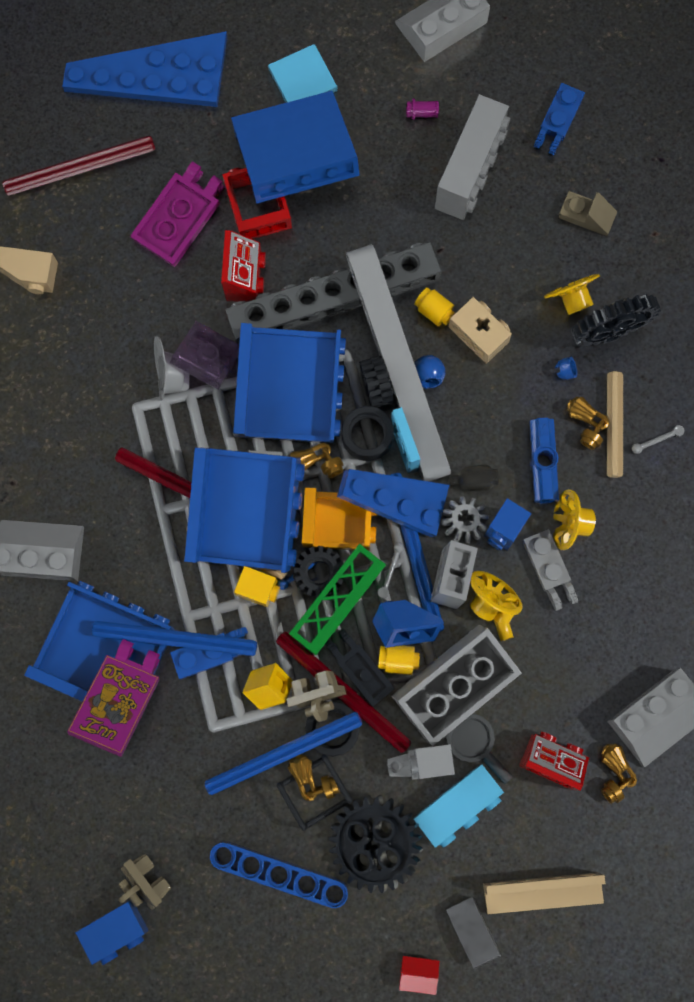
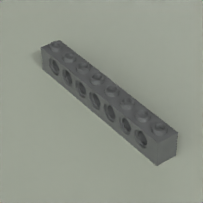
M430 242L426 244L416 243L411 245L408 250L399 253L392 251L379 259L382 271L390 275L385 280L391 297L440 281L441 269ZM412 264L415 269L413 271H406L402 266ZM339 268L332 272V275L325 277L315 276L308 279L307 283L298 286L295 284L287 285L277 293H263L258 295L255 300L246 303L245 301L233 303L230 308L225 310L237 347H239L241 323H250L256 328L291 330L361 307L362 303L357 289L351 285L354 280L350 269ZM329 289H337L340 292L336 296L326 294ZM304 297L314 299V302L309 305L302 304L300 301ZM280 305H285L289 308L285 313L275 311ZM259 313L263 315L260 321L253 322L250 320L253 314Z

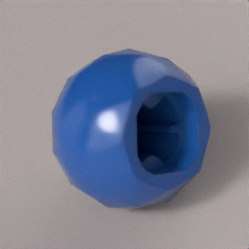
M424 355L415 360L414 364L424 389L435 388L442 384L446 369L439 358L433 355Z

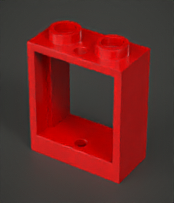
M233 168L227 173L222 174L239 234L255 239L292 228L291 216L285 196L276 198L279 211L242 221L233 189L251 185L247 169Z

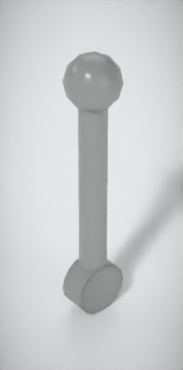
M677 425L671 432L642 444H633L632 451L635 454H639L642 452V449L673 436H682L685 430L682 426Z
M400 542L395 543L393 546L395 552L383 586L378 590L380 598H386L389 595L388 586L399 554L404 551V545Z

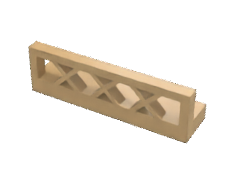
M597 872L483 883L486 913L497 914L603 904L602 884H606L605 875Z

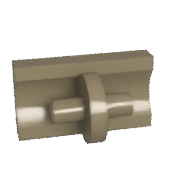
M323 671L315 675L318 689L315 690L311 689L310 680L307 678L292 681L293 697L287 698L288 707L297 706L298 708L311 706L305 709L307 717L314 715L318 722L327 720L328 711L334 709V704L332 701L326 703L324 701L346 695L345 686L337 684L333 671Z
M146 854L134 861L129 859L120 868L133 887L129 885L126 879L120 882L118 885L125 894L118 900L123 904L129 899L134 907L137 908L143 903L136 894L138 892L152 911L162 902L161 899L171 887L162 876L151 885L147 882L144 875L153 869L154 865Z

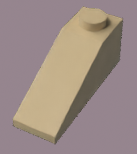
M0 246L1 273L33 294L53 293L58 266L53 253Z

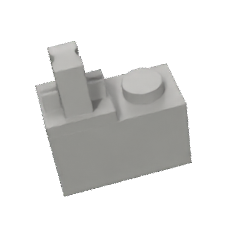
M451 744L408 750L407 754L387 759L389 776L411 777L413 780L455 774Z

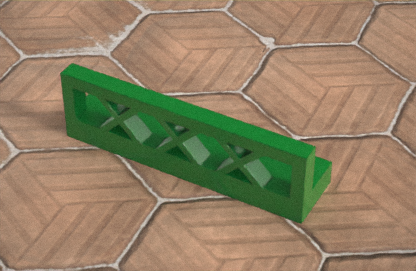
M358 544L290 631L289 635L306 647L313 655H317L386 564L361 544ZM361 553L372 563L365 572L354 573L353 560ZM350 566L351 574H343ZM355 576H361L360 579L356 582ZM351 577L352 589L349 593L337 595L336 582L339 578ZM332 589L333 596L325 597ZM344 598L338 606V599ZM334 599L335 611L332 615L319 618L318 605L321 601ZM315 610L316 619L307 620ZM320 621H326L325 624L322 627H320ZM316 622L317 634L309 643L297 632L304 623Z

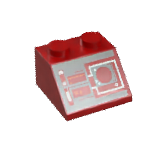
M225 230L221 284L226 301L249 302L255 300L259 294L264 293V277H260V269L266 266V252L261 251L260 242L231 230Z
M542 731L540 735L532 734L519 767L568 789L581 791L589 757L582 755L584 750L570 743H567L566 747L555 743L556 737Z

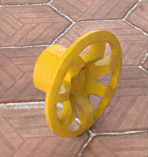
M600 274L581 278L563 288L559 287L547 293L544 298L562 297L568 315L581 311L593 305L587 285L600 277Z
M570 489L560 494L559 501L555 503L554 512L558 511L559 506L564 511L563 515H553V519L562 522V525L557 527L553 533L555 544L560 550L569 549L575 542L577 535L590 536L594 531L596 522L594 511L589 508H581L577 493Z
M474 571L472 573L470 584L477 595L471 601L470 607L477 616L486 621H492L499 612L517 615L522 611L523 607L520 598L507 583L488 572ZM492 580L496 581L499 584L496 587H493ZM505 588L510 593L502 594L501 591Z

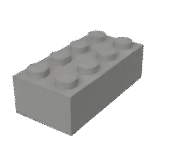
M479 94L438 185L435 202L436 210L461 220L465 219L467 212H473L478 200L479 190H483L488 177V170L490 167H493L498 155L499 145L503 144L508 132L507 128L511 119L507 117L508 105Z
M478 625L392 694L391 697L421 736L431 746H434L522 674V672L490 630Z

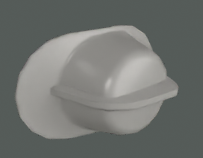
M155 336L154 357L159 379L160 401H162L164 394L188 390L190 371L186 361L179 355L165 352L160 337Z

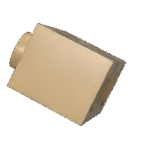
M474 297L450 318L448 326L486 364L509 343L512 335L509 326L503 320H497L491 314L487 304L483 301L478 302ZM477 327H479V328L486 327L487 329H486V331H485L484 329L478 331V330H477Z

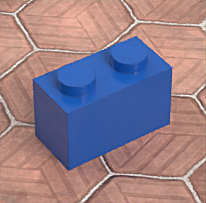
M507 498L484 535L488 539L487 543L497 550L501 551L503 548L508 551L532 513Z
M128 901L75 933L91 964L93 965L100 960L102 965L118 957L116 950L125 945L130 950L143 942L142 935L149 930L138 909L134 907L131 901Z

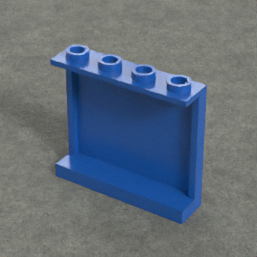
M333 91L231 117L235 137L238 140L251 181L256 204L360 176L358 158Z
M241 323L234 437L333 443L334 436H340L341 420H335L336 409H341L342 393L337 392L338 382H343L344 365H339V354L345 355L346 338H340L341 330H337L336 333L256 328L250 323Z
M196 447L194 451L184 562H212L281 570V573L290 571L291 566L294 567L296 562V550L292 549L293 538H297L299 533V521H295L296 510H300L302 503V493L298 492L299 481H303L305 465L301 464V458Z
M78 581L77 585L68 582L67 586L70 587V590L34 666L29 665L24 676L83 702L106 655L115 658L122 641L93 636L92 628L95 621L168 630L175 629L169 626L170 620L158 614H155L153 618L143 614L145 609L129 603L128 607L118 603L120 598L105 591L102 596L92 592L93 586ZM129 641L134 643L132 647L134 651L129 660L143 665L148 651L151 650L160 654L158 659L161 661L167 645Z

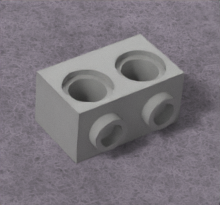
M452 540L443 548L430 602L458 609L466 601L478 548Z

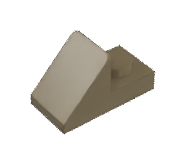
M568 191L558 218L608 236L617 211L598 192L594 200Z

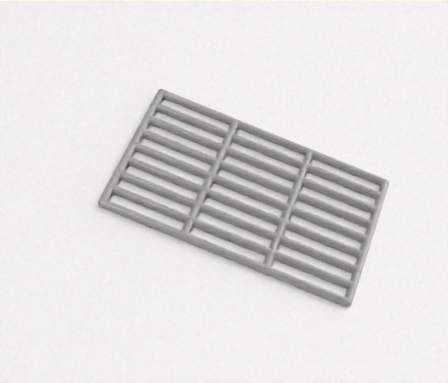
M345 349V355L339 354V362L344 361L356 408L367 406L353 353L351 350ZM237 377L190 388L185 392L164 395L162 401H160L159 396L135 402L132 405V411L143 457L156 464L144 411L160 408L175 473L188 480L170 405L186 401L197 447L209 448L197 398L211 394L213 395L226 450L238 451L223 391L236 388ZM336 409L335 420H341L340 436H336L341 460L344 464L343 470H356V466L371 463L374 473L386 475L381 458L373 461L358 460L351 456L344 448L341 436L343 420L340 409ZM361 419L360 424L367 449L376 448L378 445L371 419ZM252 438L255 451H266L263 439ZM280 440L284 456H289L291 452H294L292 441ZM309 442L310 448L320 444V442ZM322 448L314 451L316 456L322 454ZM325 458L317 461L315 466L305 470L303 480L318 476L322 492H333L330 478L328 475H324L321 470L322 464L325 463ZM149 478L185 632L197 633L194 621L211 617L215 635L226 634L221 614L238 610L242 628L246 627L248 634L244 636L245 639L257 642L249 611L250 606L257 604L240 598L234 593L240 578L238 565L226 564L235 599L219 603L209 562H197L208 606L191 610L169 514L185 511L188 522L190 498L181 494L182 500L166 504L162 485ZM299 481L298 492L302 493L299 514L303 526L305 489L303 482ZM387 519L393 545L397 542L404 545V551L399 554L395 568L400 567L409 602L422 608L400 525ZM370 543V552L380 559L376 544ZM337 549L340 560L344 563L350 556L349 550ZM392 558L382 560L386 566L374 580L377 592L383 586L385 581L384 571H388ZM319 562L313 566L316 578L311 580L315 583L327 581L330 574H326L324 563ZM370 564L355 567L354 573L365 572ZM291 566L290 571L287 573V578L293 574L294 567ZM350 566L346 569L345 574H351ZM256 568L257 571H260V572H262V573L268 574V573H266V572L260 570L259 568ZM355 576V581L357 582V578L361 576ZM351 577L343 578V582L346 581L349 592L352 589ZM293 580L289 583L287 589L279 590L277 599L292 596L299 621L307 611L303 593L297 588L296 582ZM390 594L386 598L379 597L380 603L391 601ZM361 597L353 607L364 651L378 667L379 661ZM333 599L322 601L326 617H330L335 611ZM270 601L266 610L280 665L285 673L295 681L296 678L290 655L276 643L277 638L284 631L276 601L275 603ZM304 623L300 628L302 637L310 643L314 638L311 623ZM339 625L331 637L339 652L344 656L347 654L345 643L338 633L341 630ZM431 641L420 643L426 665L419 666L418 670L413 669L412 675L397 673L385 675L392 685L410 681L436 660ZM258 643L256 654L249 656L252 670L263 667ZM318 653L317 655H314L317 659L320 660ZM231 661L222 666L234 715L218 719L207 672L203 671L195 674L207 726L211 732H218L311 707H288L286 701L263 710L256 709L245 712L234 664ZM339 666L342 680L357 694H361ZM313 676L315 688L318 689L316 678ZM292 688L290 689L288 694L289 698L293 697ZM336 697L324 702L339 700V698Z

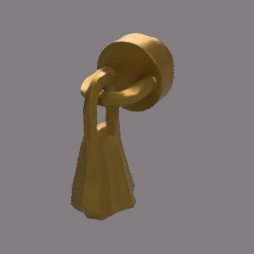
M577 396L568 402V412L571 418L585 421L595 427L594 431L584 429L581 434L582 439L580 440L582 445L594 450L603 442V438L597 433L600 429L603 430L608 427L609 419L595 410L584 397ZM595 416L602 419L599 423L593 421Z
M320 443L306 450L294 451L289 455L290 457H300L301 464L305 465V470L312 464L325 458L326 462L322 464L321 470L329 478H334L344 471L342 468L344 464L341 458H331V448L326 443ZM322 448V454L316 456L314 451Z
M616 743L607 744L603 747L601 761L613 770L621 781L616 784L610 779L604 783V788L601 789L605 799L612 804L614 802L619 803L625 798L622 790L625 787L635 786L637 777L625 758L623 748ZM627 770L631 778L625 779L622 773Z
M300 754L289 761L287 769L295 778L301 795L305 800L312 801L318 794L324 792L327 799L334 798L335 794L340 793V789L333 777H329V775L321 777V786H315L312 774V760L306 755ZM309 784L311 789L306 794L304 785Z

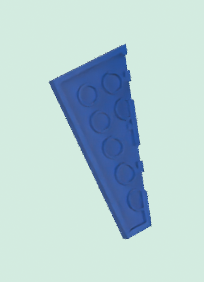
M227 32L66 63L62 85L64 92L218 107Z

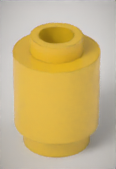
M428 287L421 292L414 303L418 307V311L437 326H440L442 323L447 325L450 318L455 314L453 311L455 305L435 289L430 290Z
M402 645L388 648L380 646L378 668L385 669L387 673L412 675L413 669H419L420 653L415 652V646Z

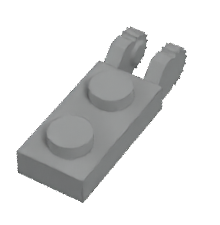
M548 529L523 539L522 542L544 592H547L555 611L562 609V602L554 589L560 585L563 586L570 603H577L578 598L570 582L571 578L550 530Z

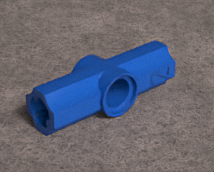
M537 418L530 420L532 456L530 466L533 473L534 503L548 504L558 502L557 463L559 457L556 452L554 419ZM541 455L547 456L550 459L551 465L542 466L538 462L537 457Z

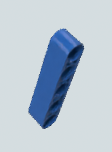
M227 841L218 843L210 852V861L219 870L330 908H339L347 900L348 889L346 884L340 879ZM226 847L231 851L232 858L229 863H221L217 859L219 848ZM247 857H255L259 861L260 866L257 872L250 873L245 869L244 861ZM282 866L285 868L288 875L284 882H276L272 878L271 873L274 867ZM301 877H312L315 881V888L309 892L303 891L299 886ZM337 885L341 887L343 896L340 900L332 901L327 897L326 891L330 886Z

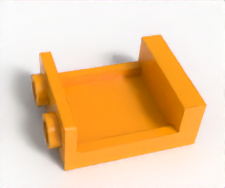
M305 488L302 529L303 548L323 546V548L354 550L358 544H361L370 551V543L376 544V527H371V516H377V514L338 498L337 492H317L316 488Z

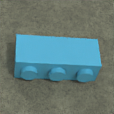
M479 764L414 816L413 820L419 824V828L435 848L438 845L444 848L456 838L454 832L462 826L466 830L479 820L477 814L484 808L490 811L502 801L499 796L504 792L485 767Z

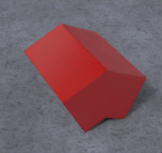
M403 956L399 990L436 995L440 961Z

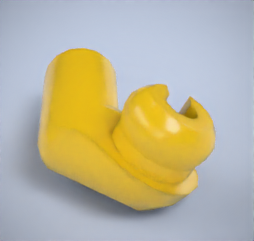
M499 612L494 618L500 641L514 638L509 623L514 615Z

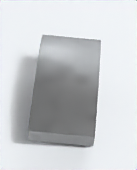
M473 897L446 909L474 969L501 957L491 931L486 926Z

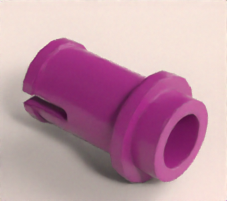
M412 98V101L406 102V117H411L412 120H415V117L438 118V101H415V98Z

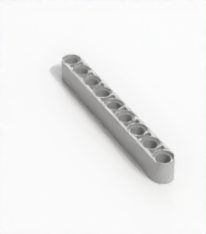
M371 244L346 252L347 262L379 356H382L386 371L388 372L397 408L402 407L421 459L419 465L421 478L423 481L430 482L451 475L443 445L375 248Z

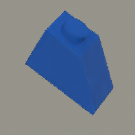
M407 600L380 603L372 620L385 648L435 641L444 624L442 618Z

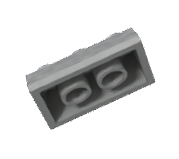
M428 0L396 20L395 24L421 59L426 62L488 22L490 5L486 0Z
M1 520L0 575L78 581L84 526Z
M681 668L671 671L607 721L643 768L694 729V684Z

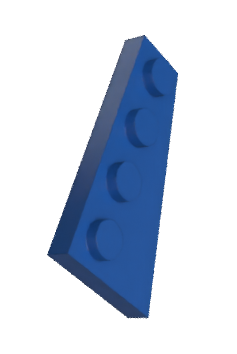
M348 469L344 471L337 497L426 536L435 537L440 525L449 485Z

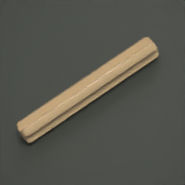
M613 371L607 374V418L609 419L607 427V476L618 478L623 476V373Z

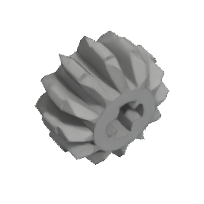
M464 496L460 497L459 505L451 500L449 506L452 510L444 509L442 513L447 518L441 521V525L451 526L446 530V536L456 533L454 538L456 542H459L461 536H464L465 544H470V535L474 539L479 540L481 538L479 531L486 532L488 528L482 522L488 521L489 515L480 514L485 506L482 504L475 508V498H472L469 504H466ZM462 515H466L467 519L472 520L468 526H464L463 521H458Z

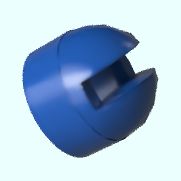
M573 357L563 358L558 361L555 369H560V372L556 373L560 379L569 380L577 377V367Z

